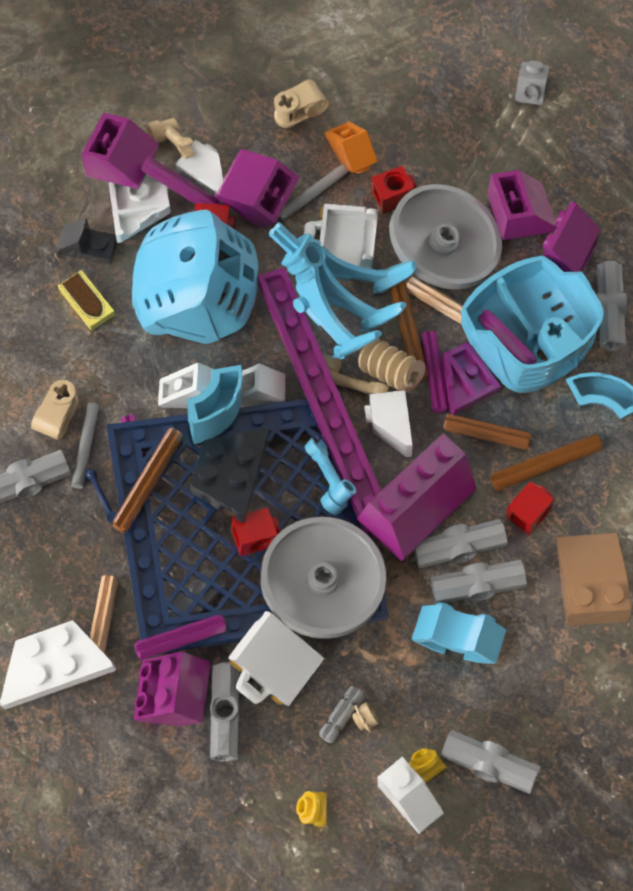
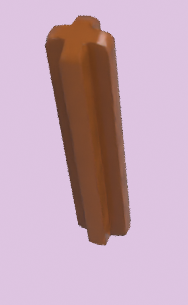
M451 413L446 415L444 421V430L524 450L529 448L532 438L530 432L459 415L452 416Z

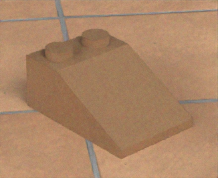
M617 533L556 537L566 626L628 622L632 608L628 578Z

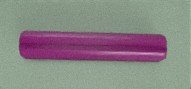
M148 157L142 165V172L194 204L219 203L218 198L152 157Z
M484 310L478 316V322L486 330L492 331L517 360L528 365L537 362V357L489 310Z
M426 331L422 334V343L428 372L432 409L436 414L445 413L448 411L449 404L438 333L436 331Z
M218 614L137 641L135 643V651L138 658L143 660L226 631V624L222 615Z

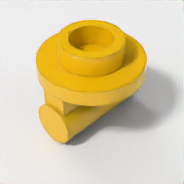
M420 749L411 756V761L409 762V765L424 783L446 769L444 762L439 758L435 750Z
M305 792L298 800L296 807L301 822L314 824L317 827L327 826V793Z

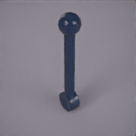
M89 469L86 471L85 476L92 482L105 508L107 522L113 525V520L117 513L112 511L96 479L97 472Z

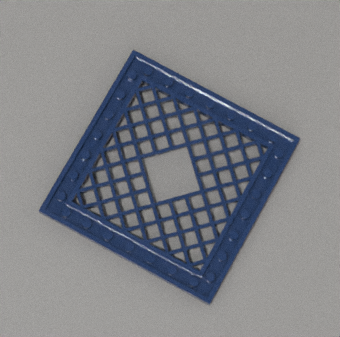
M340 394V397H341V399H342V401H343V404H344V406H345V401H344L343 394ZM307 399L240 407L232 424L214 437L269 428V439L265 453L276 459V461L269 470L261 466L259 472L264 476L255 486L254 493L286 514V517L279 525L280 532L291 518L295 521L303 520L302 517L295 513L303 502L316 510L312 517H319L322 514L325 517L344 520L362 530L350 500L347 501V507L339 515L335 516L329 513L322 505L320 506L308 498V495L315 486L325 493L329 490V487L320 482L324 476L322 470L316 478L302 470L306 463L313 459L306 452L305 448L297 443L299 438L306 432L318 440L316 444L321 439L324 441ZM188 414L107 424L119 510L167 430L175 428L183 434L178 450L173 454L157 481L158 483L163 479L174 488L166 498L152 490L149 495L161 503L152 514L150 498L148 496L129 530L123 533L140 640L219 614L222 615L225 621V632L167 652L240 642L253 624L263 616L265 611L272 613L267 604L251 606L259 595L263 598L264 596L261 585L258 587L246 579V576L253 567L261 571L262 564L258 561L267 549L259 551L254 558L249 555L240 556L236 546L205 526L217 511V508L191 494V491L183 486L187 479L194 474L198 458L191 467L178 459L186 447L199 455L201 449L196 446L203 445V442L193 444ZM296 432H297V434L293 437V439H291V438H289L288 436L285 435V434L296 433ZM275 436L288 444L280 455L268 447V444ZM292 447L305 455L298 466L285 459V456ZM327 448L328 458H329V460L331 461V464L333 465V467H334L336 473L338 474V471H337V469H336V467H335V464H334V462H333V460H332V457H331V455H330V452H329V450H328V448ZM148 452L147 455L143 458L142 453ZM173 463L187 471L179 482L165 474ZM280 463L294 471L286 482L272 474ZM297 475L311 483L303 494L290 486ZM268 479L281 487L274 498L260 490ZM178 491L191 499L183 510L170 502ZM285 491L299 499L291 510L278 502ZM195 503L209 511L201 522L187 514ZM165 507L179 515L171 526L157 518ZM183 518L196 527L188 539L175 530ZM154 523L166 531L158 542L156 540ZM200 531L214 539L206 550L192 542ZM170 535L184 543L175 555L162 547ZM218 542L232 551L223 563L210 554ZM188 547L201 555L193 567L180 559V556ZM159 552L170 559L163 570H161ZM235 555L250 563L241 575L228 567ZM205 559L219 567L211 579L197 571ZM175 563L188 571L180 584L166 575ZM223 571L237 580L229 591L215 583ZM193 575L206 584L198 596L184 587ZM163 580L176 588L167 600ZM241 583L255 592L246 604L233 595ZM210 588L224 596L216 608L202 600ZM180 592L193 600L185 613L171 604ZM385 593L377 611L367 623L388 620L389 612ZM228 600L240 607L221 610ZM198 604L209 611L207 613L190 615ZM168 609L179 617L169 618Z

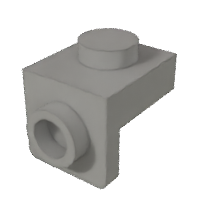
M538 61L522 62L515 100L542 105L550 66L543 65Z

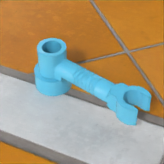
M311 438L305 445V450L318 463L330 485L329 490L321 497V504L329 513L339 515L347 507V501L356 493V488L350 481L340 480L328 458L326 443L321 439L316 444L314 439Z

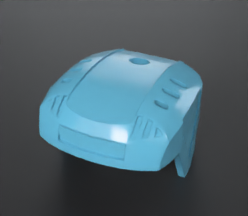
M208 210L181 214L151 228L137 253L133 273L132 304L143 330L153 335L170 334L195 342L209 344L241 329L251 314L257 294L258 258L254 245L250 239L222 222L218 216ZM219 249L231 257L218 262ZM195 253L193 259L190 260L191 255ZM222 293H225L226 295L222 303L218 305ZM245 295L246 300L244 307L240 315L236 316L241 305V302L243 300V297ZM232 297H236L231 309L227 310Z
M545 256L531 257L518 261L495 273L474 290L461 310L462 327L470 344L501 383L518 393L539 391L573 371L590 351L604 317L601 302L582 272H563ZM551 293L552 296L546 299L542 298V296ZM560 304L563 305L562 308L556 310L555 312L551 311V309L555 308L556 306ZM484 310H489L537 357V362L528 365L517 360L492 331L486 330L478 322V316ZM569 317L573 318L571 321L567 323L564 321ZM542 350L548 361L541 360L537 352Z

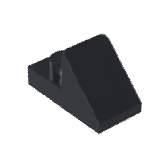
M81 219L63 226L55 252L111 265L117 246L116 234L92 230L89 228L88 220Z

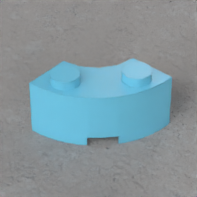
M241 365L212 369L211 381L208 387L198 396L187 399L188 422L193 444L216 437L226 430L236 418L242 403Z
M598 372L578 374L566 379L580 408L588 405L605 406L614 411L620 420L633 414V386L623 379Z
M437 602L436 605L422 606L411 640L444 655L446 649L465 654L463 660L496 664L507 629L497 624L496 619L490 615L478 614V616L465 614L454 610L449 604Z

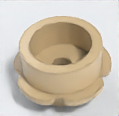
M367 702L360 706L356 704L354 706L356 712L352 714L356 725L361 731L366 728L367 731L372 732V728L379 724L377 716Z

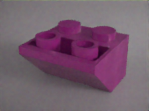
M103 112L81 154L86 177L139 189L146 176V173L141 170L142 165L148 157L155 158L160 148L159 143L129 118Z
M241 149L215 197L224 204L230 205L231 209L259 229L276 223L299 176L276 159Z
M520 170L491 174L487 196L503 240L556 231V220L542 182Z
M571 201L566 211H560L555 222V226H557L555 233H549L543 245V249H545L543 256L554 262L563 272H583L598 244L601 229L577 203Z
M183 651L142 660V666L139 671L138 693L135 700L134 720L137 722L175 726L202 723L211 662Z

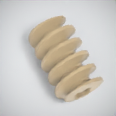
M380 338L364 346L359 353L358 363L361 371L370 374V376L376 379L378 378L379 381L387 383L388 386L396 388L397 391L405 390V393L412 391L420 383L425 373L426 366L424 362L416 361L415 357L407 356L406 352L398 351V348L389 346V343L380 341Z

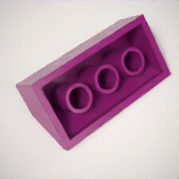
M443 433L370 500L357 519L397 558L403 561L477 489L466 454Z

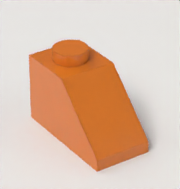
M346 122L324 132L341 164L348 171L355 172V174L363 173L371 168L370 165L378 162L367 130L351 122Z

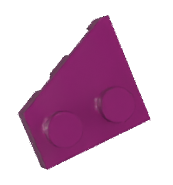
M468 342L444 353L442 365L449 409L452 416L499 392L501 385Z

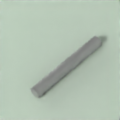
M341 164L284 206L278 219L283 222L347 175L348 170Z
M91 402L87 405L71 484L72 487L82 489L84 485L99 411L97 403Z

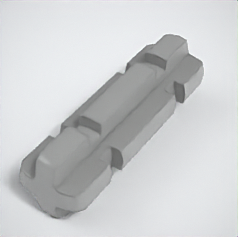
M355 686L349 687L344 694L345 699L340 700L329 716V723H325L319 731V736L330 744L334 743L339 735V730H343L355 712L354 706L356 704L359 706L364 699V693Z

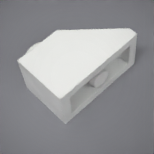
M195 140L191 145V149L196 155L185 159L181 157L176 163L177 173L215 197L223 182L219 154L211 145H203Z
M196 363L160 379L158 406L162 408H187V399L198 396L208 387L211 381L212 368Z
M262 364L254 365L242 371L241 407L285 401L284 373Z
M405 390L369 394L370 405H365L364 410L366 423H372L373 434L405 457H412V438Z
M403 757L378 776L379 789L419 835L444 814L424 781Z

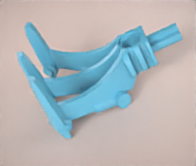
M280 222L269 231L270 237L287 252L281 264L286 266L292 275L295 274L296 290L300 297L293 302L295 310L299 313L305 311L338 344L334 347V355L331 358L344 359L377 340L382 335V332L379 330L373 331L374 328L398 316L405 309V302L396 303L379 310L373 308L353 296L335 278L373 282V294L375 295L386 292L389 288L411 276L416 270L415 261L400 263L385 270L368 269L348 263L334 256L327 248L321 246V242L314 239L310 233L304 234L297 239ZM329 303L337 308L342 307L363 319L360 324L361 329L359 333H368L356 337L352 335L336 317Z

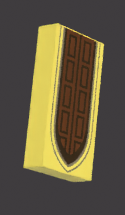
M82 270L58 285L59 291L91 331L115 316L114 310Z

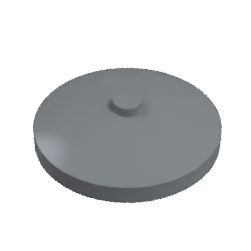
M430 184L415 188L401 199L391 217L390 238L398 258L402 263L415 261L416 270L413 274L433 286L452 290L476 286L491 274L500 259L502 238L494 217L478 199L456 187Z
M312 517L297 521L283 529L272 540L264 555L261 568V588L265 601L272 613L281 622L302 635L314 638H336L352 633L372 618L384 595L386 569L379 549L365 532L344 520L331 517Z

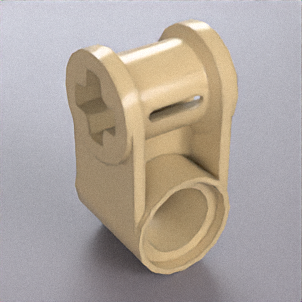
M306 80L276 95L274 98V107L276 109L274 119L280 127L290 128L311 117L322 114L327 109L329 103L315 81Z
M58 380L50 386L46 397L32 419L31 428L56 440L63 438L79 405V398L75 387L70 381Z

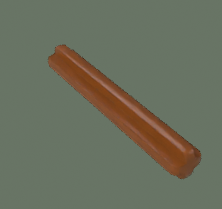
M403 280L391 287L390 292L393 304L406 303L405 309L396 316L407 356L415 357L416 361L420 360L426 366L406 283ZM427 367L420 382H425L428 379Z
M175 428L167 430L114 518L113 527L122 533H126L181 443L183 434Z
M592 434L497 471L490 475L491 484L495 490H500L600 451L603 446L602 440L598 434Z

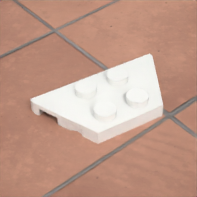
M146 174L139 189L109 182L117 243L125 241L171 213L167 187Z
M72 620L15 641L0 704L6 710L111 673L117 669L98 646Z

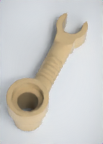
M175 118L161 122L155 120L146 124L147 134L158 143L169 139L177 146L184 159L196 155L190 144L194 143L190 137H183L179 134V126Z
M322 354L335 385L344 386L352 390L355 389L366 393L368 396L369 394L390 392L388 390L389 386L386 384L372 381L367 382L340 374L339 370L342 362L339 359L331 358L330 355Z

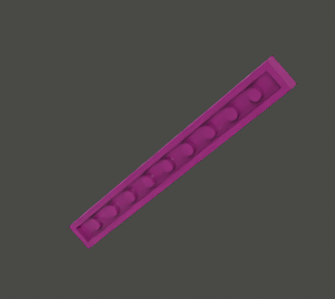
M285 267L258 275L257 283L341 481L344 479L348 480L356 488V493L349 500L358 518L368 502L381 489L304 312H297L293 306L294 300L298 297ZM359 521L363 532H365L368 536L372 535V533Z

